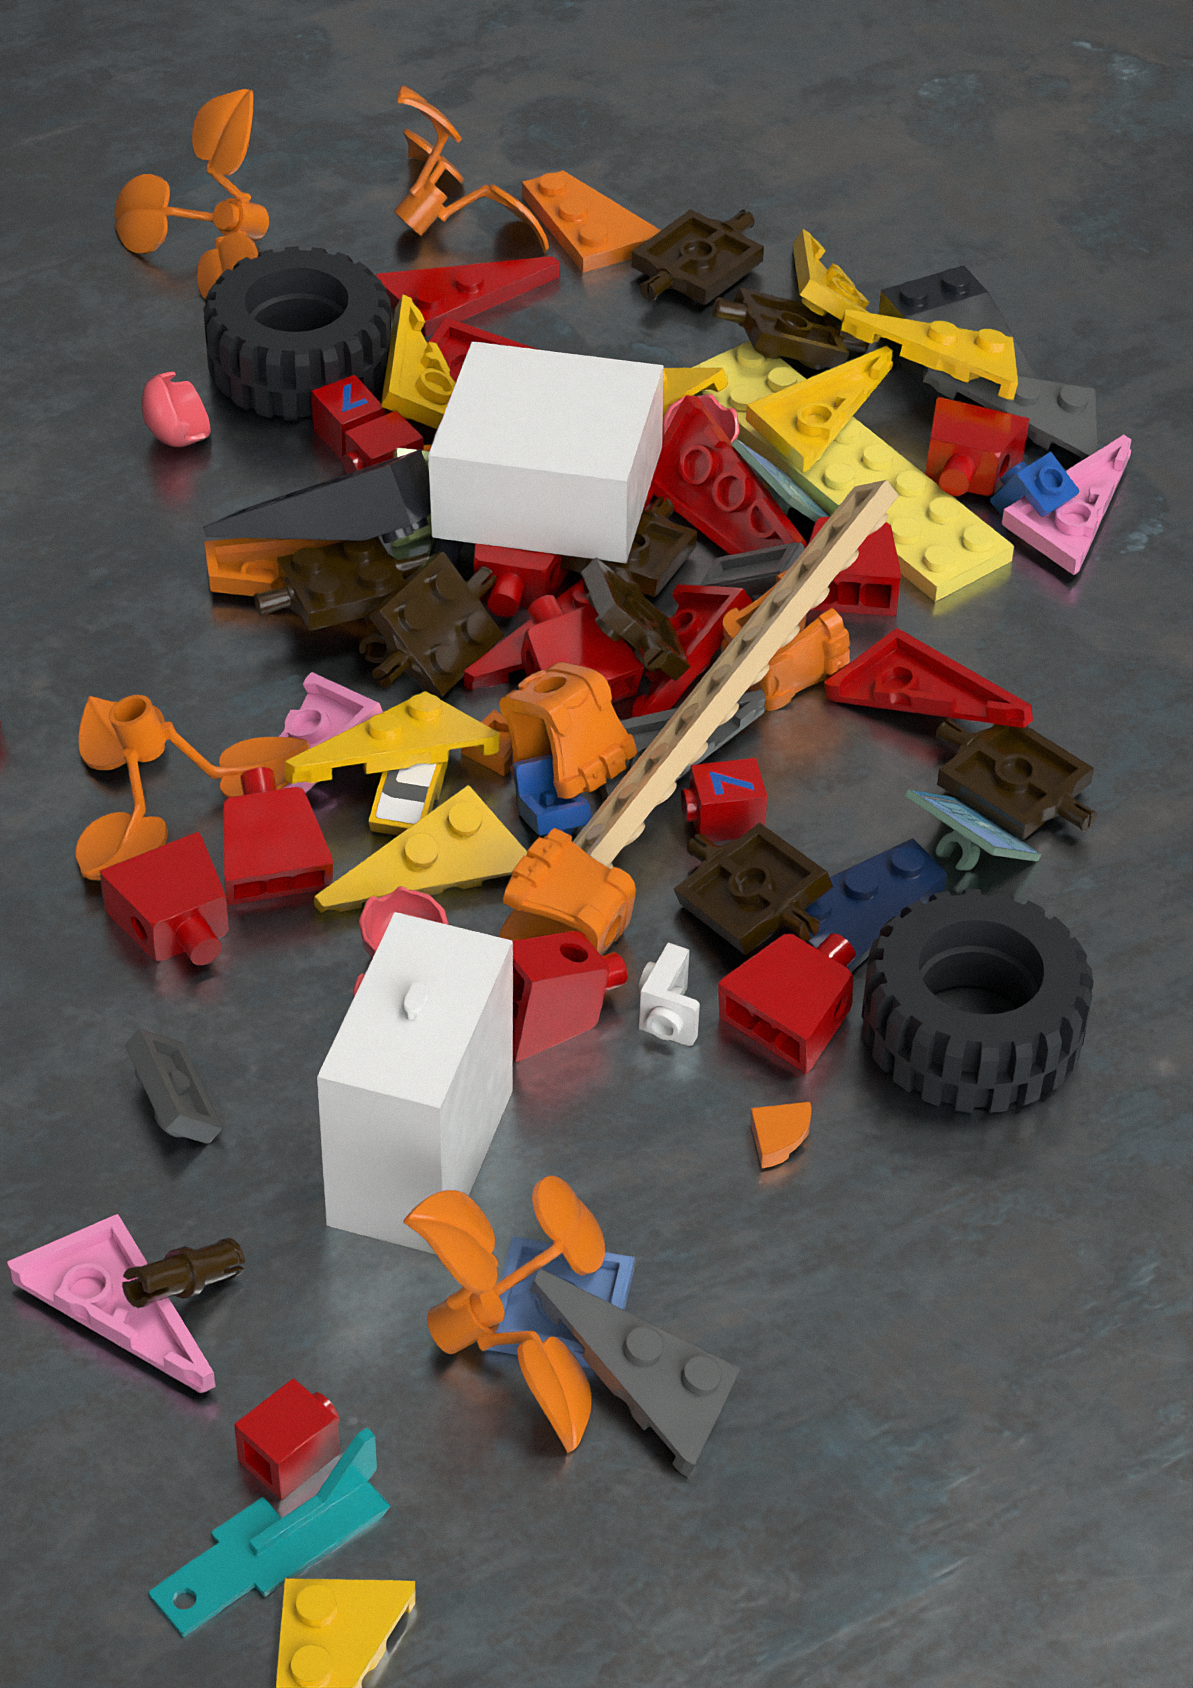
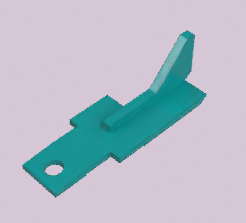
M368 1427L356 1434L314 1497L283 1518L264 1497L260 1498L211 1531V1537L217 1543L216 1545L184 1565L148 1592L151 1600L183 1637L220 1613L224 1608L253 1588H256L263 1597H266L285 1583V1578H293L301 1574L384 1516L391 1505L368 1481L377 1469L375 1435ZM182 1593H190L196 1598L195 1604L188 1609H179L173 1602Z

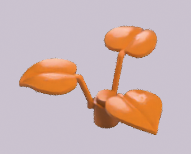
M402 85L397 93V103L416 107L432 122L438 139L433 147L428 141L406 128L403 131V135L408 142V158L426 161L416 183L409 190L410 192L393 212L412 230L422 236L437 217L445 222L451 214L481 197H487L502 204L515 216L528 224L535 231L545 254L549 249V245L543 228L536 217L518 199L494 184L490 186L484 185L447 207L442 205L448 197L435 186V183L443 171L446 170L451 173L461 184L465 179L455 166L440 155L449 136L457 143H460L462 138L444 114L429 104L418 93Z
M241 89L217 96L205 103L195 118L192 130V145L195 155L202 160L208 161L206 166L207 173L235 198H228L220 202L215 207L213 213L167 207L170 197L168 182L156 175L142 174L131 179L122 188L115 205L114 217L116 221L114 224L118 236L128 250L139 254L154 252L163 243L168 231L167 216L214 222L215 226L224 236L215 239L216 249L205 252L198 263L197 283L204 299L210 288L225 270L230 269L233 271L234 265L246 257L249 259L257 258L258 250L254 242L263 238L269 226V215L265 207L260 204L251 203V195L241 192L224 176L232 175L239 169L249 146L253 120V91L248 89Z
M131 695L118 702L89 696L79 728V751L87 766L96 770H113L127 762L134 799V810L132 815L126 812L107 814L93 821L85 828L80 835L75 849L76 859L83 878L101 880L99 870L166 844L168 828L165 821L155 816L144 817L146 806L138 762H149L158 758L165 750L166 740H170L210 778L214 780L221 779L220 790L225 798L243 795L240 776L245 771L257 767L272 769L277 790L283 789L289 783L285 780V761L308 750L309 742L292 737H259L243 740L222 752L219 758L221 767H217L209 763L176 732L172 722H165L162 712L152 705L148 697L144 695Z
M549 1175L539 1180L532 1193L534 1212L540 1226L554 1242L547 1250L496 1283L498 1279V1260L492 1254L495 1247V1235L490 1222L481 1208L468 1195L457 1190L440 1191L427 1197L408 1213L403 1223L427 1241L443 1265L462 1285L458 1292L448 1296L445 1301L429 1309L427 1324L433 1340L448 1354H455L476 1342L482 1351H486L496 1345L520 1344L517 1348V1355L522 1374L564 1445L566 1454L573 1451L581 1441L592 1408L590 1384L580 1363L569 1348L556 1337H549L541 1341L539 1335L533 1330L495 1332L498 1329L499 1323L505 1317L504 1306L499 1296L555 1259L561 1252L570 1267L580 1276L590 1275L601 1267L605 1258V1241L596 1218L587 1206L577 1198L573 1189L563 1179Z

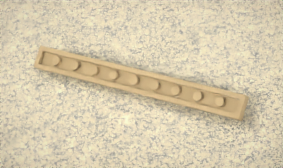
M887 480L854 486L585 825L573 843L578 845L589 856L612 869L613 864L611 862L620 850L636 840L645 828L643 821L653 808L663 803L673 794L677 787L675 780L686 766L697 761L708 748L706 741L718 726L726 723L737 712L739 708L737 701L744 692L767 674L770 668L768 662L779 648L784 647L796 637L800 630L798 624L806 613L818 606L828 596L830 591L828 585L835 576L848 568L859 555L857 548L868 535L877 531L888 518L886 512L899 496Z

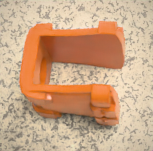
M789 569L776 576L777 583ZM777 584L743 610L739 611L737 608H734L724 616L722 624L725 639L721 642L722 653ZM833 608L819 615L806 628L805 615L798 624L800 630L796 637L787 645L777 650L768 662L770 668L767 674L759 682L748 687L745 693L762 689L766 697L765 709L768 711L777 710L791 702V698L795 696V693L823 680L826 681L850 662V649L848 648L850 646L849 632L844 628L841 616Z
M557 662L547 669L538 671L519 683V690L511 691L502 697L499 702L501 714L507 719L510 731L513 764L517 761L552 754L553 783L557 796L560 798L570 799L583 792L591 793L607 783L606 778L613 779L625 770V762L638 754L633 735L627 733L610 701L612 700L611 690L607 680L595 670L565 662ZM512 765V766H510V771H511V774H512V777H513V780H514L513 765Z
M553 828L544 838L538 837L528 849L527 855H524L513 869L502 903L514 910L505 920L498 937L514 941L578 931L586 936L602 956L612 943L618 940L630 924L636 895L635 882L622 869L614 866L610 869L589 856L571 841V835Z

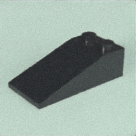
M964 265L881 290L879 315L926 323L946 321L961 329L973 331L993 329L1003 333L1005 336L1013 337L1017 376L1038 379L991 295ZM887 338L879 339L884 346H888L892 350V355L935 404L937 398L941 397L984 407L959 392L954 399H951L936 391L933 386L923 382L926 366L900 356L902 344Z
M420 449L240 509L204 526L203 529L206 537L364 541L381 535L384 544L412 535L413 531L429 525L426 517L431 514L429 471Z

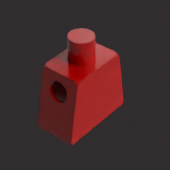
M938 397L925 475L939 484L945 493L952 496H960L966 491L985 496L994 495L1003 485L1000 478L1015 465L1023 461L1030 418Z
M830 517L817 519L809 543ZM885 522L877 531L865 538L857 548L859 551L857 559L848 568L835 576L828 585L830 590L828 596L811 610L828 611L833 608L836 612L897 616L901 570L892 527L889 523Z
M475 543L474 574L480 567H487L492 571L487 578L495 575L497 579L496 584L483 594L480 599L487 600L490 611L500 617L514 616L519 606L529 607L534 601L543 596H554L569 570L560 567L561 554Z
M553 595L543 596L528 607L527 613L534 626L525 631L520 653L521 662L527 677L547 669L554 663L565 662L586 667L602 674L610 687L612 696L610 701L612 704L637 694L644 665L636 658L631 648L623 639L615 642L600 629L595 621L598 613L594 607L587 605L565 614Z
M257 767L245 771L240 776L243 795L229 797L224 800V889L227 906L319 891L327 888L333 883L334 863L305 791L300 787L277 790L274 772L270 768Z
M199 832L99 870L105 911L153 960L164 961L186 952L193 964L205 965L218 957L222 950V943L218 938L223 937L229 931L226 896Z
M578 931L514 940L513 1060L515 1062L524 1060L592 1029L599 1021L605 991L624 986L627 982L628 972L623 958L616 952L601 956L586 936Z
M831 933L817 948H814L794 934H783L726 975L718 983L719 1018L807 1074L813 1068L852 1007L853 974L846 967L856 957L853 946L843 936L836 933Z

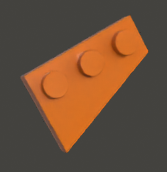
M564 170L546 173L541 177L522 182V198L582 273L632 259V251L661 231Z
M232 538L204 541L210 591L254 596L255 593L284 588V583L278 573L277 557L294 554L303 548H319L346 540Z

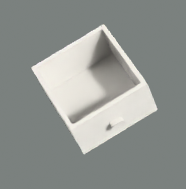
M472 342L428 455L432 537L591 559L597 557L599 560L627 563L662 449L663 365Z
M394 912L317 1076L327 1226L436 1254L427 1241L408 1225L404 1224L403 1220L421 1201L440 1191L457 1190L469 1196L513 1091L512 940Z

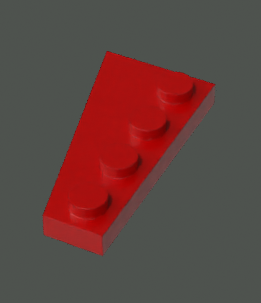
M686 395L662 438V449L651 481V485L654 488L653 494L657 497H663V502L668 498L673 503L674 510L730 555L795 542H801L804 548L808 546L806 541L741 454L731 445L730 439L700 399Z

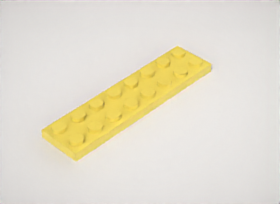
M749 340L692 367H723L728 381V386L718 393L713 390H701L693 396L698 397L700 395L712 394L724 407H733L738 415L740 429L738 439L787 473L828 514L832 515L854 486L887 480L899 494L886 512L888 514L886 522L892 527L901 574L934 602L1012 561L1013 544L952 495L945 493L937 483L854 417L848 421L808 471L802 473L746 421L747 404L806 380L805 377L781 358L772 359L759 354Z

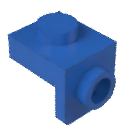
M1049 452L1029 466L1022 461L1007 471L1000 478L1004 486L990 499V502L999 514L1003 516L1005 508L1026 496L1038 514L1045 517L1075 498L1079 494V488L1055 456Z
M552 754L517 761L513 764L518 814L539 836H547L553 828L571 834L574 828L584 826L591 819L590 803L581 794L570 799H563L557 796L553 783Z

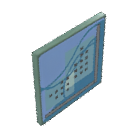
M738 439L731 443L770 485L767 489L786 516L789 508L792 506L814 522L821 517H829L787 473Z
M908 789L905 795L909 800L954 829L953 832L945 835L940 840L936 849V855L949 858L954 847L960 844L963 849V855L955 867L959 870L968 871L975 866L979 859L980 847L991 855L1038 862L1042 855L956 797Z

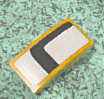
M448 762L415 764L409 768L382 772L369 818L370 830L399 836L432 812L434 800H439Z

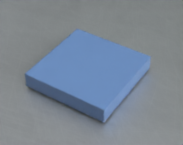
M512 1236L501 1280L547 1250L553 1243ZM561 1252L559 1256L541 1267V1269L625 1310L634 1272L635 1257L605 1252L603 1264L597 1271L590 1275L580 1276L570 1267ZM539 1269L499 1296L504 1306L505 1317L499 1323L495 1333L533 1330L539 1335L541 1341L549 1337H556L569 1348L581 1367L591 1368L582 1357L585 1350L584 1346L563 1322L557 1326L542 1310L537 1296L530 1291ZM520 1344L496 1345L488 1350L517 1355V1348Z

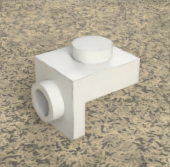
M667 943L657 963L648 962L640 978L638 994L640 995L639 1029L652 1033L664 1040H672L692 1046L698 1036L700 1004L695 999L683 996L688 984L690 950Z

